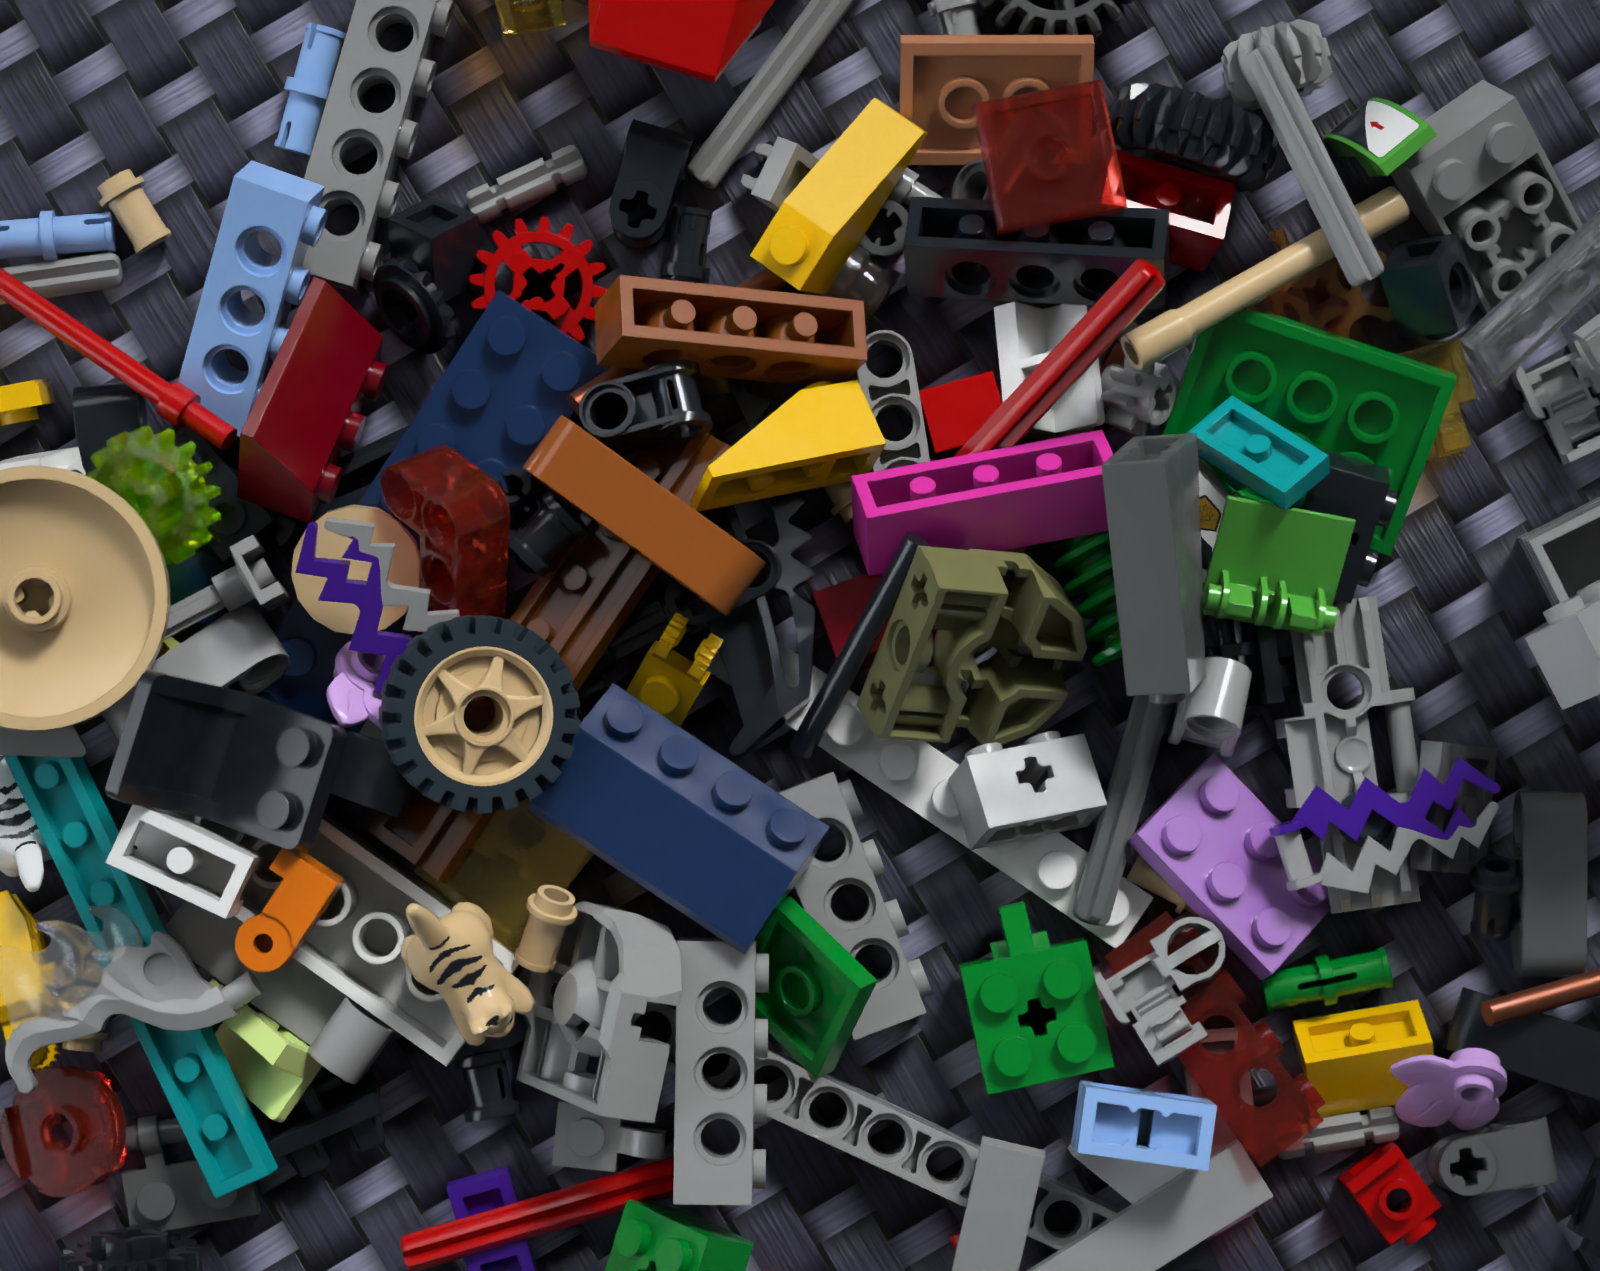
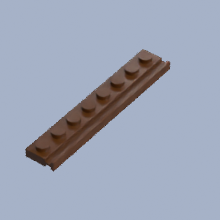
M707 432L692 440L666 443L621 457L692 507L690 501L707 467L731 448V446L721 442ZM581 513L579 518L590 532L583 539L575 537L548 563L550 571L544 577L538 576L509 619L540 635L559 653L563 663L569 668L574 681L572 683L577 692L660 571L657 566L583 513ZM476 697L467 704L464 711V722L470 731L483 730L493 721L495 706L490 697ZM416 790L406 819L379 811L366 830L413 864L429 873L437 881L447 885L497 810L492 811V813L482 814L469 811L462 812L436 803Z

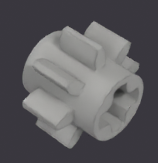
M1126 356L1124 366L1115 363L1108 365L1100 375L1102 385L1100 399L1103 400L1104 410L1107 411L1104 423L1140 436H1145L1148 423L1154 425L1164 423L1170 416L1176 399L1174 382L1164 377L1168 366L1155 362L1142 370H1137Z

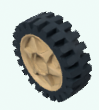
M466 615L454 617L452 620L430 626L426 632L416 635L406 644L407 648L401 655H397L390 666L392 670L388 679L384 680L381 690L382 703L379 706V722L382 726L381 735L385 748L392 762L411 786L434 802L462 812L469 811L482 814L492 813V811L500 809L506 811L519 807L518 803L526 799L532 800L543 793L541 789L548 782L554 783L562 773L559 769L565 760H570L575 748L572 743L574 735H579L580 719L577 718V708L580 707L578 692L574 689L572 683L574 679L569 668L563 663L559 653L547 641L529 628L508 619L485 615ZM476 697H490L495 706L493 721L483 730L470 731L464 722V711L467 704Z

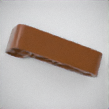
M560 415L522 467L533 480L546 490L552 491L565 504L585 514L725 616L730 614L766 564L764 560L563 415Z

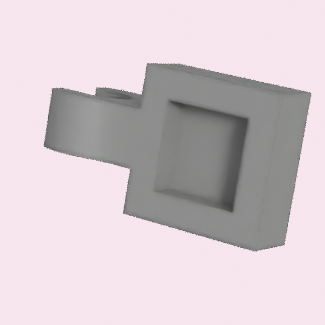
M561 1099L558 1101L552 1166L616 1172L618 1170L619 1153L634 1157L661 1159V1155H664L667 1129L622 1125L623 1119L598 1116Z

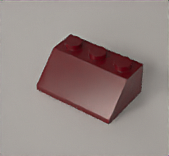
M313 276L240 433L237 497L307 523L311 522L320 501L326 504L332 502L343 468L336 466L343 449L350 452L355 450L366 420V416L360 414L366 398L375 401L378 399L389 369L388 364L380 362L383 336L325 280Z

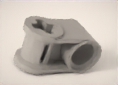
M1205 657L1206 676L1191 694H1187L1186 699L1175 702L1169 727L1168 743L1178 745L1182 740L1217 748L1221 756L1231 758L1238 737L1241 735L1252 672L1244 664L1229 658Z

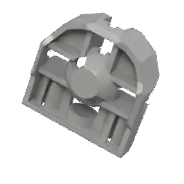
M587 901L576 903L574 906L577 909V918L575 922L566 927L556 956L554 969H549L547 973L531 971L528 988L535 1003L532 1011L524 1015L527 1030L516 1080L598 1116L654 1123L671 1045L645 1035H640L642 1028L631 1025V1019L634 1013L645 1015L647 1002L679 1006L682 994L681 951L670 928L666 925L615 906ZM553 983H558L555 994L552 995L551 988ZM590 1056L600 1058L597 1074L586 1073Z

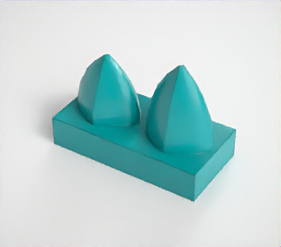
M1232 395L1188 431V433L1197 434L1198 455L1218 467L1233 489L1242 491L1249 487L1285 511L1289 507L1300 509L1306 500L1307 492L1330 473L1329 455Z

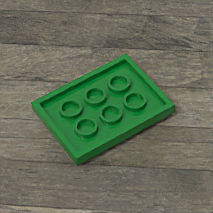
M1247 306L1196 335L1176 391L1173 410L1165 422L1161 435L1187 434L1189 430L1232 395L1314 447L1388 468L1390 478L1389 489L1398 491L1397 500L1388 527L1376 526L1369 548L1391 556L1455 387L1457 377L1455 373L1252 306ZM1200 457L1240 498L1273 504L1249 487L1242 491H1236L1231 487L1218 467Z

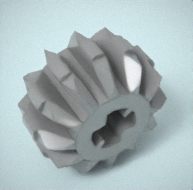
M1301 19L1289 23L1281 21L1269 27L1261 26L1257 31L1242 34L1238 40L1230 42L1224 48L1221 57L1224 69L1222 76L1227 92H1231L1236 106L1251 110H1257L1261 106L1240 66V60L1249 52L1263 45L1271 44L1276 48L1300 97L1311 95L1314 90L1324 87L1330 80L1329 76L1333 73L1329 60L1332 57L1327 39L1322 37L1319 25Z

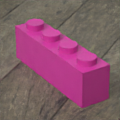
M1103 430L851 476L853 534L868 575H878L885 572L907 532L921 536L931 547L1004 551L1108 531L1101 465L1113 455V452Z

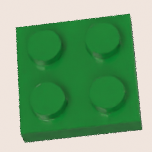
M790 896L783 901L757 937L756 953H769V993L756 992L755 1018L768 1019V1032L815 1079H818L834 1071L878 980ZM732 991L731 995L742 1005L738 994Z

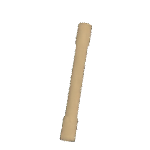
M1388 186L1354 206L1371 240L1409 219V209L1405 199L1392 186ZM1322 228L1177 309L1167 310L1121 336V346L1129 362L1137 370L1148 367L1187 345L1194 336L1336 257Z

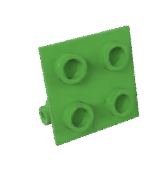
M1227 495L1203 586L1204 615L1215 616V618L1219 619L1226 618L1253 623V625L1270 626L1279 630L1286 629L1308 633L1317 637L1324 636L1325 631L1332 633L1337 619V607L1332 605L1356 523L1355 519L1289 507L1285 511L1276 504Z

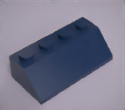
M613 683L580 723L579 735H574L572 745L575 748L569 761L565 760L559 769L562 773L554 783L548 782L541 789L543 793L532 799L528 810L745 955L810 866L830 827Z

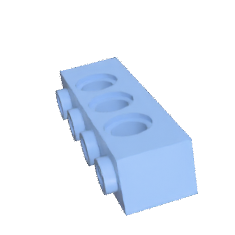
M252 160L233 178L178 382L200 396V404L236 428L238 437H240L242 428L290 328L286 325L291 304L299 306L305 295L311 270L302 267L308 245L315 247L318 244L328 214L326 209L319 207L325 186ZM266 231L273 234L281 245V255H273L266 252L259 244L257 232ZM241 290H248L257 294L264 303L265 313H255L248 309L242 301ZM225 349H233L241 353L248 363L249 371H240L231 366L226 358Z

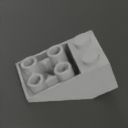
M1481 80L1426 118L1424 121L1432 127L1437 136L1390 173L1406 203L1430 237L1458 233L1480 299L1478 305L1490 321L1504 314L1596 250L1515 96L1485 80Z

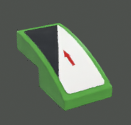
M1372 97L1323 138L1338 157L1355 156L1369 176H1388L1436 137L1437 134L1428 123L1406 108L1383 98Z

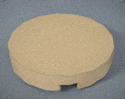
M353 504L330 510L315 521L318 524L316 558L351 561L348 579L367 581L372 562L342 558L353 539L326 530L324 524L328 518L375 523L371 543H395L388 580L393 584L420 588L422 561L416 540L407 528H404L400 521L394 519L392 515L380 508ZM304 532L294 549L291 570L297 599L315 621L334 632L353 634L360 614L359 608L351 603L318 601L327 578L295 573L305 536ZM383 606L377 631L386 629L407 612L409 606Z

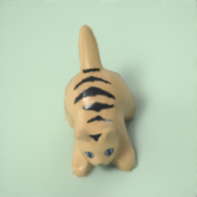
M471 902L457 903L453 906L451 913L439 919L430 910L419 904L411 903L407 906L406 916L409 925L416 933V935L411 934L404 938L401 945V958L409 972L413 974L419 983L441 993L451 1011L460 1035L468 1045L480 1046L485 1042L486 1036L494 1038L506 1036L514 1026L515 1012L526 1015L532 1011L535 1000L529 988L508 972L494 956L492 943L494 933L491 918L483 909Z

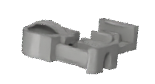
M1577 340L1567 344L1571 352L1570 354L1526 374L1521 365L1512 370L1510 375L1515 390L1521 391L1525 398L1522 406L1531 420L1537 421L1545 418L1542 410L1544 407L1548 412L1550 419L1544 421V424L1563 465L1600 449V435L1578 444L1576 449L1572 446V443L1600 431V421L1595 408H1593L1600 405L1597 397L1592 398L1593 395L1600 393V378ZM1572 366L1576 369L1578 378L1574 374Z
M1186 917L1175 921L1165 932L1150 940V944L1154 949L1153 952L1107 980L1103 978L1100 971L1095 976V982L1099 991L1121 1024H1131L1127 1015L1131 1012L1133 1013L1138 1022L1132 1026L1157 1067L1162 1066L1208 1038L1207 1032L1199 1021L1191 1025L1180 1007L1187 1003L1183 995L1178 997L1172 988L1176 985L1180 993H1183L1196 984L1211 980L1220 971L1225 961V942L1221 932L1212 922L1201 917ZM1199 927L1208 931L1168 956V945H1171L1173 938L1180 931ZM1217 942L1219 955L1207 971L1200 974H1185L1175 968ZM1189 1029H1192V1030H1190L1189 1032H1187V1033H1185L1184 1035H1182V1036H1180L1179 1038H1177L1176 1040H1174V1041H1172L1171 1043L1167 1044V1045L1164 1046V1048H1163V1045H1165L1166 1043L1170 1042L1171 1040H1173L1174 1038H1176V1037H1178L1179 1035L1183 1034L1184 1032L1188 1031Z

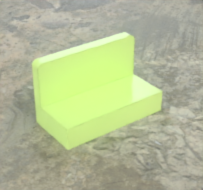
M214 978L209 982L214 987L218 985L226 986ZM248 1002L238 1009L239 1015L224 1020L215 1035L243 1094L270 1119L282 1123L322 1068V1065L308 1053L309 1046L304 1041Z

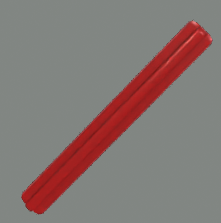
M1144 259L1135 260L953 457L1016 446L1164 288L1165 280L1161 272Z
M674 1156L406 1234L400 1241L405 1265L409 1271H419L623 1211L627 1199L651 1203L673 1196Z

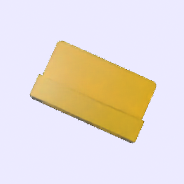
M1418 1000L1292 1021L1294 1042L1304 1071L1307 1109L1309 1116L1313 1119L1395 1105L1399 1097L1409 1086L1394 1077L1390 1071L1391 1065L1414 1056L1434 1055L1433 1041Z

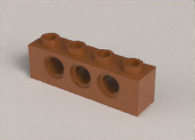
M619 275L594 305L597 365L648 370L663 362L687 359L699 363L702 376L808 386L819 381H829L832 384L846 382L868 360L863 300Z

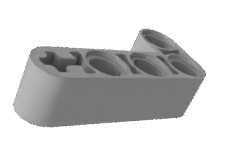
M183 900L164 928L167 935L184 947L190 959L225 985H228L247 971L252 972L261 984L263 993L249 1002L309 1044L308 1053L327 1070L351 1084L359 1082L396 1031L293 957L286 964L270 972H256L247 968L239 960L235 951V937L239 927L244 922L235 916L225 919Z

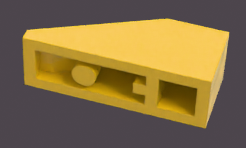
M873 98L784 200L750 256L799 291L827 295L928 133L881 100Z
M851 380L835 384L829 381H819L798 391L707 467L690 501L693 509L699 512L851 481V476L870 473L885 447L886 441L858 381Z

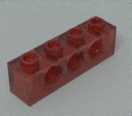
M1167 911L1104 956L1106 963L1116 974L1154 951L1150 940L1165 932L1175 921ZM1195 928L1180 931L1173 938L1171 945H1168V956L1201 935ZM1204 950L1175 968H1186L1194 974L1207 971L1209 966L1200 956V953ZM1223 968L1211 980L1200 983L1196 994L1180 1007L1191 1025L1199 1021L1203 1027L1214 1019H1223L1230 1022L1238 1034L1236 1045L1227 1053L1214 1054L1206 1050L1200 1042L1176 1057L1205 1096L1217 1105L1219 1115L1257 1166L1262 1169L1323 1124L1324 1120L1317 1110L1326 1103L1304 1073H1300L1294 1079L1290 1076L1278 1060V1057L1286 1052L1284 1046L1264 1020L1255 1026L1251 1024L1239 1008V1005L1246 1001L1247 998L1234 979ZM1189 1029L1188 1031H1186V1032H1184L1183 1034L1179 1035L1178 1037L1174 1038L1173 1040H1171V1041L1168 1042L1167 1044L1171 1043L1172 1041L1176 1040L1177 1038H1179L1180 1036L1184 1035L1185 1033L1189 1032V1031L1192 1030V1029ZM1252 1071H1262L1274 1079L1277 1086V1094L1271 1103L1266 1106L1255 1107L1247 1104L1241 1098L1238 1087L1241 1079L1246 1074Z

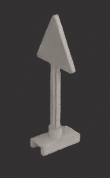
M254 535L229 547L235 566L212 577V585L170 606L169 621L164 640L224 608L231 612L256 599L269 612L291 600L286 589L278 581L263 589V587L276 580L265 559L262 558L267 553ZM74 725L43 731L19 730L0 726V755L81 758L87 754V748Z

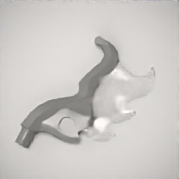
M112 905L90 906V913L104 920L101 932L85 931L73 923L61 920H46L36 923V929L51 936V942L46 949L42 951H25L11 945H0V991L8 1007L12 1034L5 1047V1061L18 1090L22 1093H29L34 1091L38 1085L37 1079L30 1068L31 1058L37 1050L46 1045L74 1040L105 1030L108 1020L114 1014H124L164 1030L191 1031L210 1027L239 1015L238 1009L263 993L262 986L255 975L247 971L225 987L222 985L214 987L200 976L184 947L171 936L158 930L149 937L151 944L144 946L140 929L133 918L126 912Z

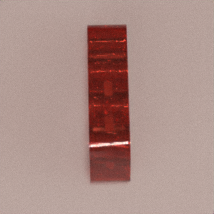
M444 444L436 445L387 466L382 471L380 478L384 500L398 519L420 535L419 588L431 589L428 611L459 609L460 616L485 615L505 619L510 511L506 496L501 487L490 476ZM417 631V635H421L424 633Z

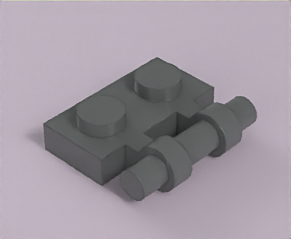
M159 1115L138 1118L137 1125L114 1129V1142L117 1153L142 1150L146 1167L125 1170L121 1173L130 1226L132 1224L154 1225V1230L161 1232L254 1216L261 1212L256 1181L215 1199L196 1158L169 1163L166 1145L188 1142L177 1118L161 1120Z

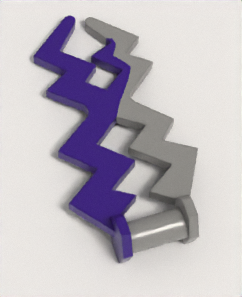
M328 518L324 524L326 530L353 539L342 558L372 562L367 581L348 579L351 562L349 560L316 558L318 524L310 522L306 528L295 573L327 578L318 601L351 603L359 608L360 614L348 650L385 656L374 691L381 693L384 680L388 679L392 670L390 666L397 655H401L407 648L406 644L413 637V635L377 631L383 606H409L403 630L426 632L428 627L439 622L460 617L459 609L428 611L431 589L393 584L388 580L395 543H371L375 523Z
M1459 757L1456 758L1443 785L1425 768H1422L1410 798L1403 803L1396 801L1366 777H1364L1348 809L1316 785L1291 821L1269 828L1270 835L1275 836L1288 878V882H1286L1288 891L1299 890L1319 884L1368 894L1375 866L1378 865L1397 875L1412 844L1418 839L1424 840L1451 859L1454 858L1461 837L1479 848L1499 808L1496 802H1489L1473 823L1457 806L1444 832L1427 821L1425 817L1432 802L1450 811L1463 780L1494 794L1500 791V786ZM1372 810L1397 826L1390 850L1367 835L1352 871L1326 851L1320 872L1313 873L1300 829L1306 826L1324 841L1330 821L1357 841Z

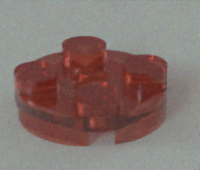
M58 1066L34 1072L33 1075L38 1082L37 1088L29 1093L19 1091L14 1097L12 1106L4 1109L1 1118V1144L10 1168L20 1179L28 1178L35 1186L42 1188L38 1192L51 1197L72 1196L98 1187L105 1182L112 1172L119 1170L127 1158L125 1115L120 1101L113 1091L111 1080L99 1071L89 1072L78 1066ZM60 1114L64 1115L73 1127L74 1135L69 1147L65 1139H55L53 1134V1127L61 1124Z

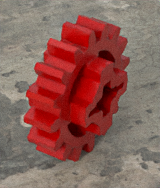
M542 216L538 223L537 231L529 232L524 221L521 218L514 221V237L508 239L503 233L496 230L491 234L493 242L498 248L496 252L492 254L488 251L478 250L475 258L487 268L485 274L478 273L469 276V284L484 289V296L478 297L471 302L473 310H485L496 294L495 277L502 262L513 275L512 292L509 296L515 300L521 298L522 292L528 284L523 276L525 273L531 270L539 277L546 272L550 274L557 267H561L562 270L555 275L554 281L549 287V292L553 297L550 301L545 303L542 298L537 296L530 301L526 299L521 304L537 314H545L557 328L580 342L585 336L578 323L582 318L595 322V309L589 306L591 299H600L607 290L604 287L593 285L592 277L599 275L606 268L604 263L601 262L588 264L585 256L594 245L590 239L581 242L577 246L570 242L573 234V225L567 223L559 234H554L550 232L549 218ZM545 244L555 247L562 252L552 260L531 258L522 249V246ZM578 270L581 280V294L578 305L573 310L564 298L565 279Z

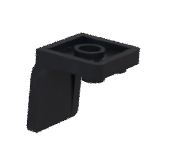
M147 670L139 679L107 779L105 791L108 797L123 803L201 817L282 848L305 852L310 850L315 843L347 742V733L340 725L248 692Z

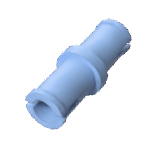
M306 22V32L294 77L287 76L284 89L290 92L274 146L311 156L346 33L320 24Z
M51 210L40 211L39 218L0 221V259L43 256L44 261L59 260L60 254L97 251L116 252V231L112 211L96 214L56 216L55 212Z

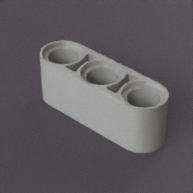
M878 330L866 336L867 354L874 347L886 345L894 348L902 359L900 371L889 378H879L873 375L868 370L866 363L856 371L857 381L875 420L883 410L899 408L910 416L912 422V431L905 439L900 441L885 439L886 445L874 464L872 472L929 462V449L911 347L902 335L894 331Z
M249 605L239 607L224 614L156 659L150 670L256 695L278 680L289 668L291 660L258 608ZM136 688L113 708L101 714L118 742H120Z

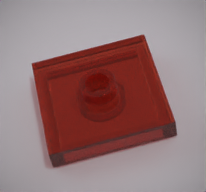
M1102 79L973 104L972 110L997 235L1124 211L1127 208Z

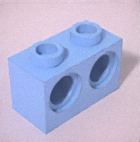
M1080 1080L1071 1146L1077 1153L1208 1171L1217 1105L1208 1098Z

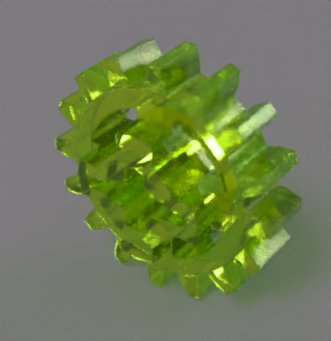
M146 425L130 433L125 431L106 441L107 447L91 455L90 459L97 469L85 474V476L113 490L140 514L155 536L166 565L172 562L177 565L196 554V549L207 544L213 538L206 527L219 521L221 513L208 506V501L220 495L221 488L214 485H206L203 476L208 474L213 466L210 462L196 465L191 459L196 449L194 442L190 441L180 447L174 446V430L168 428L154 435L150 426Z

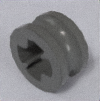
M886 199L878 213H887L886 221H889L890 217L894 216L900 223V227L893 233L894 243L888 246H879L880 238H877L875 243H872L865 233L858 244L865 254L881 260L894 258L903 252L908 213L903 206L895 201ZM873 222L871 223L867 231H869L872 228Z

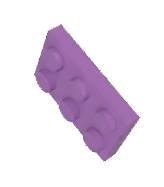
M1212 754L1189 775L1127 842L1199 917L1212 922L1219 929L1225 944L1260 980H1263L1277 970L1330 911L1327 887L1315 884L1299 890L1288 891L1286 886L1288 878L1275 836H1271L1269 828L1281 824V822L1215 754ZM1306 849L1313 873L1320 872L1322 865Z

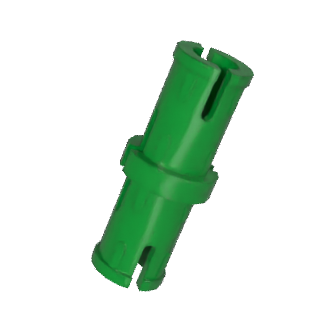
M1378 948L1376 951L1329 960L1326 954L1314 956L1313 963L1275 971L1263 980L1258 978V984L1265 1012L1270 1013L1277 1009L1321 1001L1324 1007L1337 1004V997L1379 988H1392L1393 979L1387 953L1384 948ZM1352 973V976L1298 987V985L1302 983H1307L1316 980H1324Z

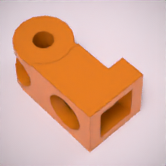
M281 849L269 869L282 877V882L262 912L247 919L238 929L235 937V951L239 960L249 969L256 972H270L286 964L297 953L346 880L306 852Z

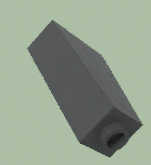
M1196 433L1138 436L1130 439L1105 461L1101 468L1127 696L1148 695V701L1151 703L1167 704L1186 699L1187 694H1191L1206 676L1198 443Z

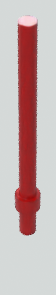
M0 268V299L155 404L156 413L177 428H181L184 425L222 451L226 450L233 443L237 436V429L202 406L199 395L180 382L168 383Z

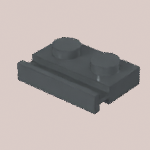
M1421 741L1418 777L1422 768H1425L1443 785L1456 758L1459 757L1494 781L1497 748L1438 741ZM1463 780L1450 811L1432 802L1425 819L1444 832L1454 811L1459 806L1471 823H1473L1488 803L1492 802L1493 793ZM1490 826L1479 848L1461 837L1453 859L1424 840H1416L1411 846L1409 869L1470 874L1472 869L1477 866L1478 861L1482 857L1487 856Z

